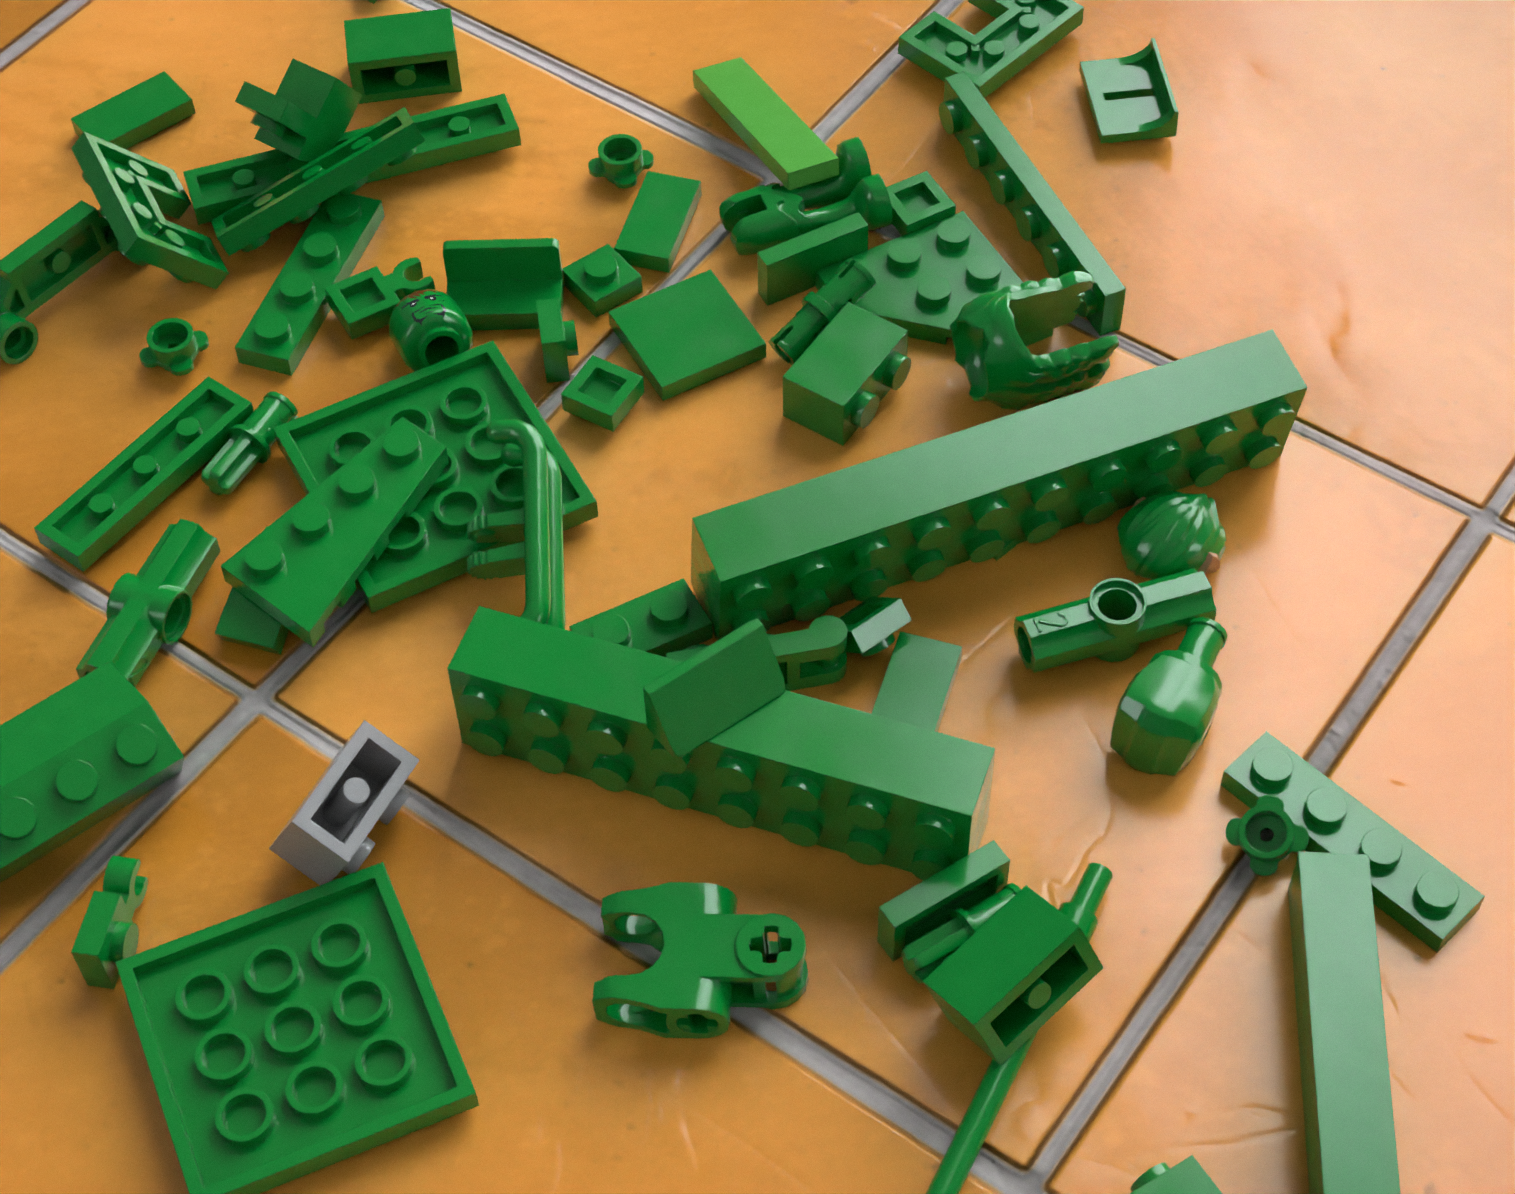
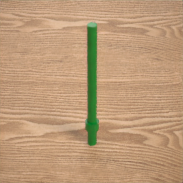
M1098 863L1088 864L1070 902L1062 903L1058 909L1080 926L1089 942L1098 925L1095 913L1113 878L1112 872L1107 867ZM1038 1030L1001 1066L993 1059L991 1060L926 1194L960 1193Z

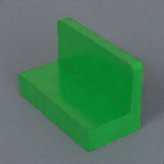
M558 239L451 240L443 243L442 253L447 277L446 294L457 302L467 318L472 331L539 329L536 300L559 298L563 321L564 279Z

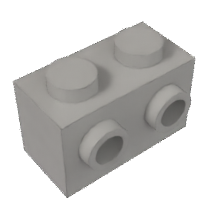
M364 720L336 754L269 849L319 885L332 881L341 870L348 875L356 872L376 844L367 837L376 822L380 820L385 825H388L409 797L411 792L402 787V785L419 762V759Z

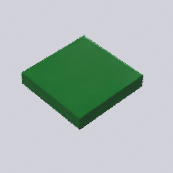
M711 269L608 311L611 328L662 401L766 358L765 341Z

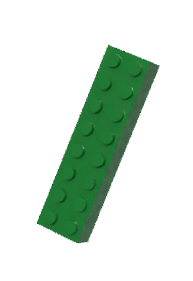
M481 606L478 607L447 668L462 743L470 745L479 753L488 756H499L502 754L530 762L539 770L547 773L559 774L565 772L589 779L601 788L609 791H631L655 798L659 803L671 809L684 810L690 808L717 816L723 822L737 828H749L752 826L780 834L796 845L805 847L818 845L846 853L850 858L862 864H884L912 872L917 878L924 881L979 848L988 822L995 757L994 747L785 690L778 698L682 758H675L671 756L647 728L643 687L682 663L681 661Z

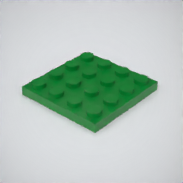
M493 340L273 428L277 444L306 495L401 417H404L446 446L449 461L447 466L411 515L406 519L401 518L388 535L390 543L378 560L370 559L355 580L356 586L371 613L467 573V558H469V555H473L474 552H485L489 549L524 542L511 541L483 544L471 541L467 536V522H469V519H473V517L523 509V466L512 467L502 461L501 451L508 443L494 444L487 439L485 431L491 421L497 419H519L533 425L544 438L546 448L558 460L561 471L563 531L598 517L595 497Z
M383 862L115 962L189 1194H260L479 1106L475 1089Z

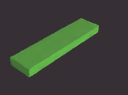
M742 57L693 70L694 88L788 190L839 175V158Z

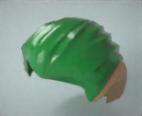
M1162 491L1147 498L1141 497L1121 518L1117 526L1121 553L1126 567L1134 575L1142 578L1157 579L1193 568L1197 572L1203 571L1205 574L1217 572L1220 568V560L1226 549L1225 530L1219 521L1215 500L1207 497L1205 493L1189 494L1178 491Z

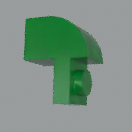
M293 58L275 95L244 81L235 102L255 113L251 123L259 127V130L254 139L298 160L313 161L330 151L337 144V141L346 131L363 95L336 77Z

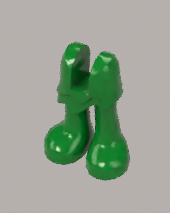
M860 138L847 139L837 145L836 156L839 158V175L793 190H788L784 185H780V183L759 185L726 198L719 207V216L724 228L731 233L730 239L739 255L757 254L762 250L858 212L868 224V231H874L891 225L893 218L892 207L886 185L879 173L871 174L867 152Z

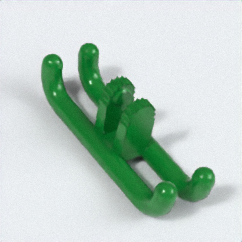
M497 419L491 421L485 431L487 439L494 444L508 443L502 448V461L512 467L523 466V509L473 517V519H469V522H467V536L471 541L483 544L511 541L524 542L489 549L485 552H474L473 555H469V558H467L468 574H471L472 577H477V579L483 578L484 580L495 577L504 578L525 575V608L520 617L565 629L562 476L558 460L546 448L544 438L533 425L519 419Z

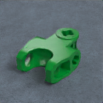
M668 882L653 887L620 891L602 898L601 907L604 935L613 937L616 941L650 945L661 952V956L652 967L641 973L613 975L594 982L592 1002L596 1019L617 1027L645 1031L663 1038L701 1039L722 1035L729 1028L731 1007L780 1009L795 1003L803 995L809 980L805 960L807 950L804 932L797 922L785 915L775 913L763 915L736 914L737 898L735 894L728 888L717 884ZM768 932H776L778 942L769 941ZM769 960H777L776 963H768ZM766 982H776V991L767 990Z

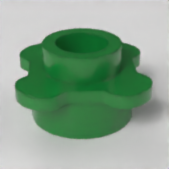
M611 135L599 144L598 158L589 161V173L593 177L607 178L609 182L615 184L618 188H631L636 185L638 175L644 169H649L653 166L654 156L650 151L642 150L640 141L631 135Z
M168 318L155 323L149 329L146 337L149 347L143 348L139 353L142 365L147 368L159 366L170 371L173 375L182 376L194 369V359L200 351L208 348L209 340L205 332L200 330L194 331L191 324L179 318Z
M1275 795L1261 796L1257 800L1255 807L1249 809L1242 818H1233L1226 826L1228 842L1233 846H1240L1250 858L1251 870L1259 876L1275 874L1278 869V863L1292 852H1303L1309 843L1307 829L1302 825H1296L1292 822L1290 816L1284 811L1282 799ZM1269 829L1274 833L1271 841L1266 842L1261 839L1260 834L1263 830Z

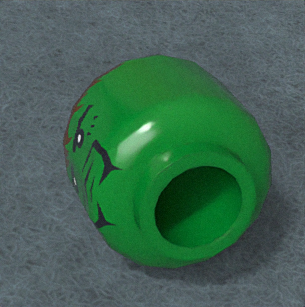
M426 289L415 291L405 296L394 307L389 319V336L405 365L413 371L470 350L473 346V332L467 318L457 302L441 291Z

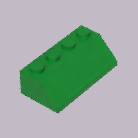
M110 661L0 725V883L182 771L184 755L145 697Z

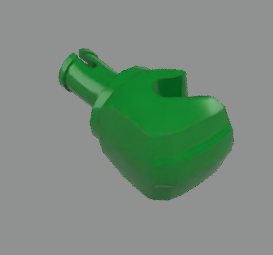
M1206 617L1192 619L1188 624L1186 634L1178 649L1164 650L1156 653L1148 665L1138 672L1127 686L1116 709L1110 747L1124 759L1125 763L1134 769L1150 775L1175 776L1190 763L1199 747L1203 744L1211 727L1222 692V682L1218 673L1212 667L1220 650L1224 647L1228 635L1218 622Z

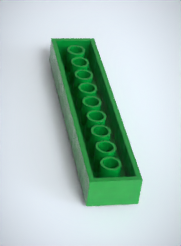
M1273 329L694 517L692 518L691 585L700 605L712 622V631L716 641L756 618L764 625L766 632L771 627L794 619L809 621L821 616L830 607L854 599L863 602L869 597H878L889 587L910 580L915 582L928 581L941 574L945 568L969 560L974 563L987 561L1002 551L1005 541L1009 542L1016 539L1018 544L1025 541L1033 544L1040 543L1051 538L1061 529L1082 522L1088 525L1102 522L1115 511L1134 505L1141 497L1147 498L1162 491H1177L1194 484L1197 487H1205L1217 482L1227 473L1248 466L1252 469L1265 467L1282 454L1308 387Z

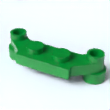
M82 200L0 260V359L6 363H22L32 355L37 346L38 331L32 323L26 320L28 315L113 251L120 252L117 246L118 240L109 222L95 207Z

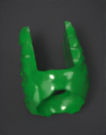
M1071 271L1062 274L1058 278H1044L1038 282L1029 280L1020 285L1008 284L1000 291L980 295L963 305L957 318L949 327L956 354L955 361L965 369L971 386L969 395L974 401L991 402L1002 409L1020 410L1028 404H1034L1039 401L1047 402L1053 398L1059 399L1063 395L1072 394L1074 390H1087L1100 382L1110 367L1109 357L1119 346L1117 335L1102 337L1043 355L1032 354L1020 338V336L1034 331L1052 329L1073 322L1078 313L1076 309L1084 302L1081 299L1085 296L1084 292L1093 288L1095 283L1090 274L1082 271Z

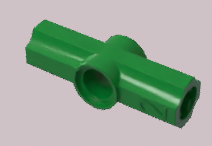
M180 518L178 523L169 524L137 575L126 573L115 583L107 602V621L76 667L79 678L110 661L136 687L163 643L173 645L183 636L192 614V596L221 552L217 538L208 534L200 524Z
M1193 568L1138 584L1122 578L1105 579L1093 587L1088 598L1015 617L1014 633L1018 643V651L1026 669H1031L1036 673L1093 656L1108 662L1124 661L1137 652L1140 643L1186 631L1189 622L1194 618L1206 617L1215 621L1217 609L1213 600L1212 586L1203 571L1197 572Z

